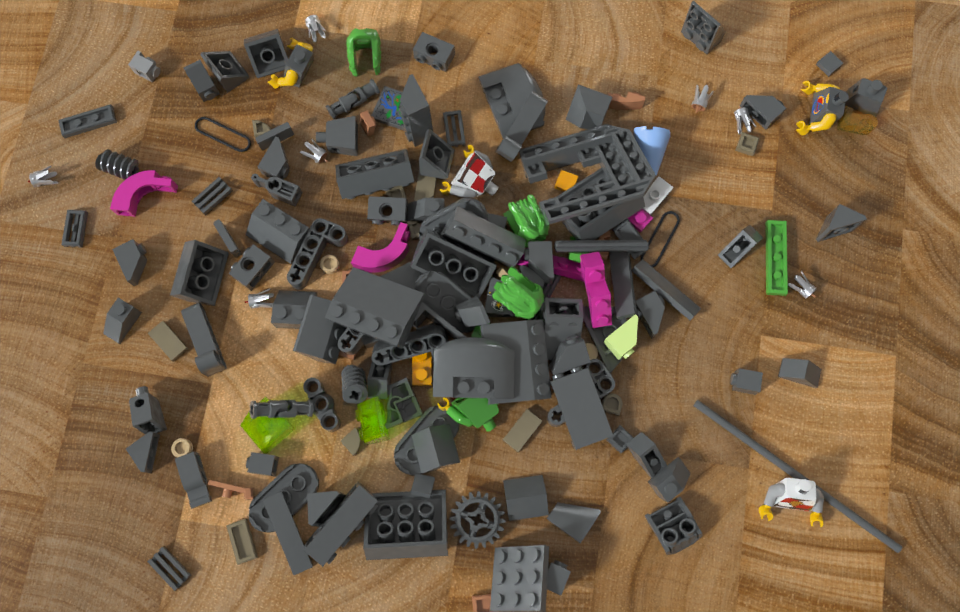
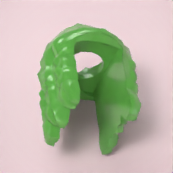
M369 28L353 29L346 40L350 71L353 76L358 77L356 51L368 48L372 49L373 68L375 74L379 75L381 69V41L377 30Z
M532 194L527 196V200L524 198L516 203L510 202L508 204L509 210L503 213V215L507 217L508 225H510L513 233L526 239V248H528V242L546 239L550 225L546 226L541 209Z
M511 266L508 270L509 275H502V282H496L494 288L497 291L492 294V297L512 311L517 318L531 319L540 310L544 302L545 295L540 285L533 283L515 267Z

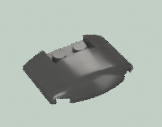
M519 63L478 77L502 139L531 92L534 91L543 97L535 78ZM545 107L531 130L544 126Z
M476 337L448 341L439 348L437 346L434 348L433 397L514 399L515 350L509 349L500 342Z

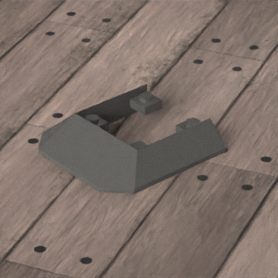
M608 124L519 150L525 176L530 184L548 179V171L581 162L583 168L600 164L608 179V182L594 186L595 194L561 204L558 197L539 202L546 226L643 197L656 179L653 169L631 131Z

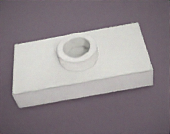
M658 177L645 196H643L645 207L642 209L651 215L674 187L661 177Z

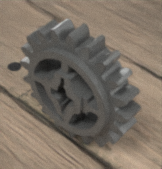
M480 491L477 492L476 497L469 492V499L462 496V504L457 501L455 502L459 508L451 509L456 516L449 518L455 521V524L450 526V528H457L454 536H462L459 541L460 543L466 539L467 547L474 542L475 549L478 548L479 543H482V546L486 548L487 540L494 544L492 537L500 538L497 530L504 531L499 524L505 523L506 520L500 519V516L505 512L498 511L501 503L493 504L496 499L495 497L488 500V493L482 498ZM480 503L476 511H464L469 505ZM487 506L494 514V522L485 517ZM480 514L481 519L487 522V524L479 523L475 526V522L468 516L477 517ZM461 518L466 519L470 523L469 534L464 531ZM480 528L492 529L487 535L476 537Z

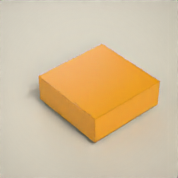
M561 170L554 188L565 192L576 185L578 176Z

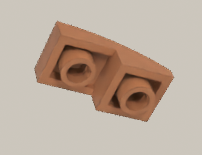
M628 92L626 98L617 93H608L609 96L613 97L609 108L616 110L641 109L646 98L637 92Z

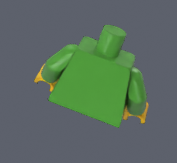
M443 398L447 402V405L444 407L437 403L438 408L441 411H447L446 413L457 423L476 428L483 425L487 432L496 427L492 417L499 413V404L488 405V398H457L451 402L453 406H450L447 398Z

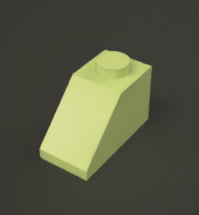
M636 314L603 342L618 360L622 357L627 359L635 352L633 348L637 343L638 316Z

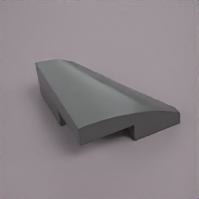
M408 378L389 385L387 423L385 425L387 429L408 422L423 414Z
M557 502L546 519L581 543L601 511L599 509Z

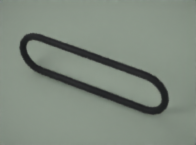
M200 117L195 122L196 131L236 151L245 152L251 146V140L247 136L208 117ZM201 120H208L247 139L248 146L245 149H238L199 130L197 124Z
M667 211L662 215L650 240L648 241V246H650L656 232L658 231L666 215L673 214L676 216L677 223L673 228L657 261L655 262V264L650 265L651 267L657 266L679 225L680 218L678 214L673 211ZM645 253L641 255V260L644 258Z

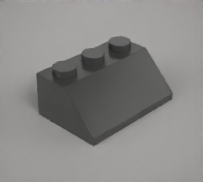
M262 199L251 215L246 236L292 265L309 231V227Z
M197 240L185 242L170 296L189 302H200L201 304L215 306L229 252Z
M310 295L293 351L318 362L336 364L340 352L338 340L346 330V327L325 318L331 300Z

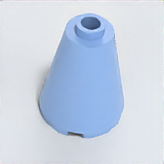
M647 126L634 128L633 136L657 176L671 132L660 127H653V129H647Z

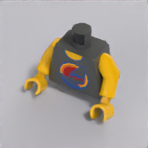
M290 38L292 42L287 47L292 49L293 52L285 65L284 76L278 78L273 74L270 76L272 79L267 83L274 89L279 86L293 85L300 88L314 61L313 47L310 44L298 42L294 38Z
M804 81L803 84L808 86V88L801 90L807 95L812 94L814 91L816 93L813 95L809 125H806L804 121H799L796 125L800 129H796V131L800 135H806L809 130L812 132L828 130L843 116L845 102L849 99V96L836 85L817 84L815 86L809 81Z

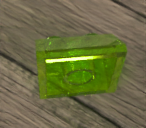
M377 396L357 404L358 410H355L357 422L360 421L362 428L359 429L360 440L364 441L366 445L389 441V432L386 428L387 421L382 400Z
M264 397L260 402H268L271 399ZM250 411L240 425L263 454L271 451L296 429L287 418H268L264 416L252 419Z

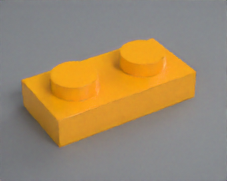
M431 352L412 357V386H432Z

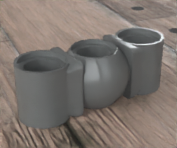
M308 378L304 382L303 388L308 395V399L313 401V414L317 416L325 430L329 432L337 431L341 426V420L337 416L336 410H334V399L331 395L327 394L324 390V385L318 379ZM317 383V391L310 392V386ZM325 400L327 402L326 407L319 410V402ZM329 418H335V424L332 427H327L326 425Z

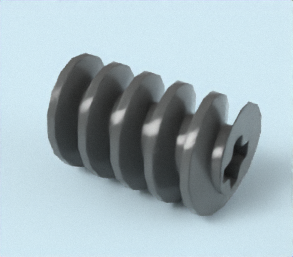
M110 149L98 155L95 162V167L98 170L124 180L139 173L138 160H132L123 154L119 155Z
M355 365L344 367L341 373L343 400L354 404L363 402L368 395L365 371Z

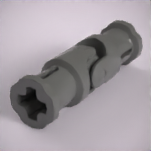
M371 79L366 85L361 88H355L346 96L340 97L339 101L325 107L331 118L335 120L340 114L349 112L352 107L361 105L367 101V98L374 94L378 95L380 91L374 80Z
M311 399L298 402L296 400L250 402V417L252 419L264 416L268 418H294L296 415L312 417L314 412V405Z

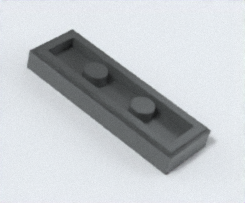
M111 104L58 120L61 134L64 138L117 123L114 108Z

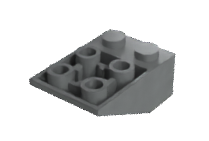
M695 1L691 2L681 32L700 51L708 54L722 41L725 30L717 20Z
M544 298L538 314L539 320L544 322L547 360H552L560 343L565 341L567 337L573 335L581 337L583 303L582 299Z

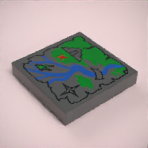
M384 86L371 116L377 122L405 131L404 123L401 119L402 115L399 107H401V91Z

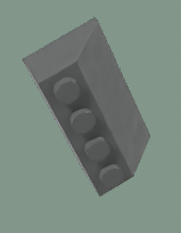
M411 74L402 92L399 110L402 115L401 119L404 123L403 127L408 142L412 141L416 147L423 144L426 131L428 129L433 131L429 104L414 75Z
M407 149L335 165L336 180L342 199H353L362 194L371 195L375 191H387L393 187L400 185L408 186L414 182Z
M458 206L440 234L506 267H514L524 254L526 239Z
M427 228L417 245L410 265L411 268L422 273L440 271L469 295L477 296L478 299H480L497 266L493 260Z
M358 481L306 541L304 551L321 566H324L326 562L330 564L337 556L335 553L340 546L343 548L351 539L349 535L353 530L357 532L364 524V517L367 514L371 515L376 510L378 499Z

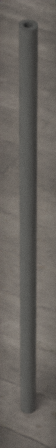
M699 400L694 403L693 406L788 475L795 479L809 480ZM816 485V488L822 492L824 501L895 552L899 553L903 547Z

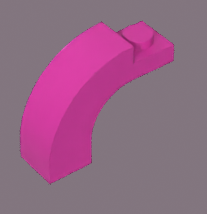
M155 170L136 173L123 181L117 188L112 198L110 209L117 215L136 217L138 203L144 195L153 191L177 193L178 185L172 178L160 176Z
M400 222L392 242L384 249L369 250L358 246L351 261L352 266L369 273H378L398 265L409 251L408 244L404 243L410 237L408 225Z

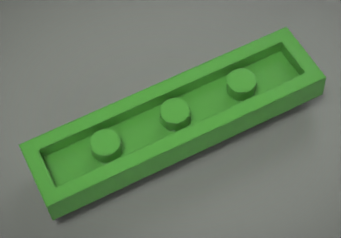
M767 220L765 222L766 295L786 296L788 294L787 221Z

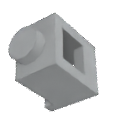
M140 51L136 52L128 64L135 74L150 82H153L161 71L153 59L150 57L145 58Z

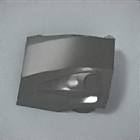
M681 497L676 498V501L658 511L645 515L648 524L660 541L666 555L676 554L693 545L702 537L700 528Z

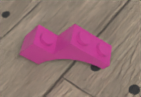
M599 252L580 255V265L589 301L592 327L598 328L612 325L611 294L605 281V269Z

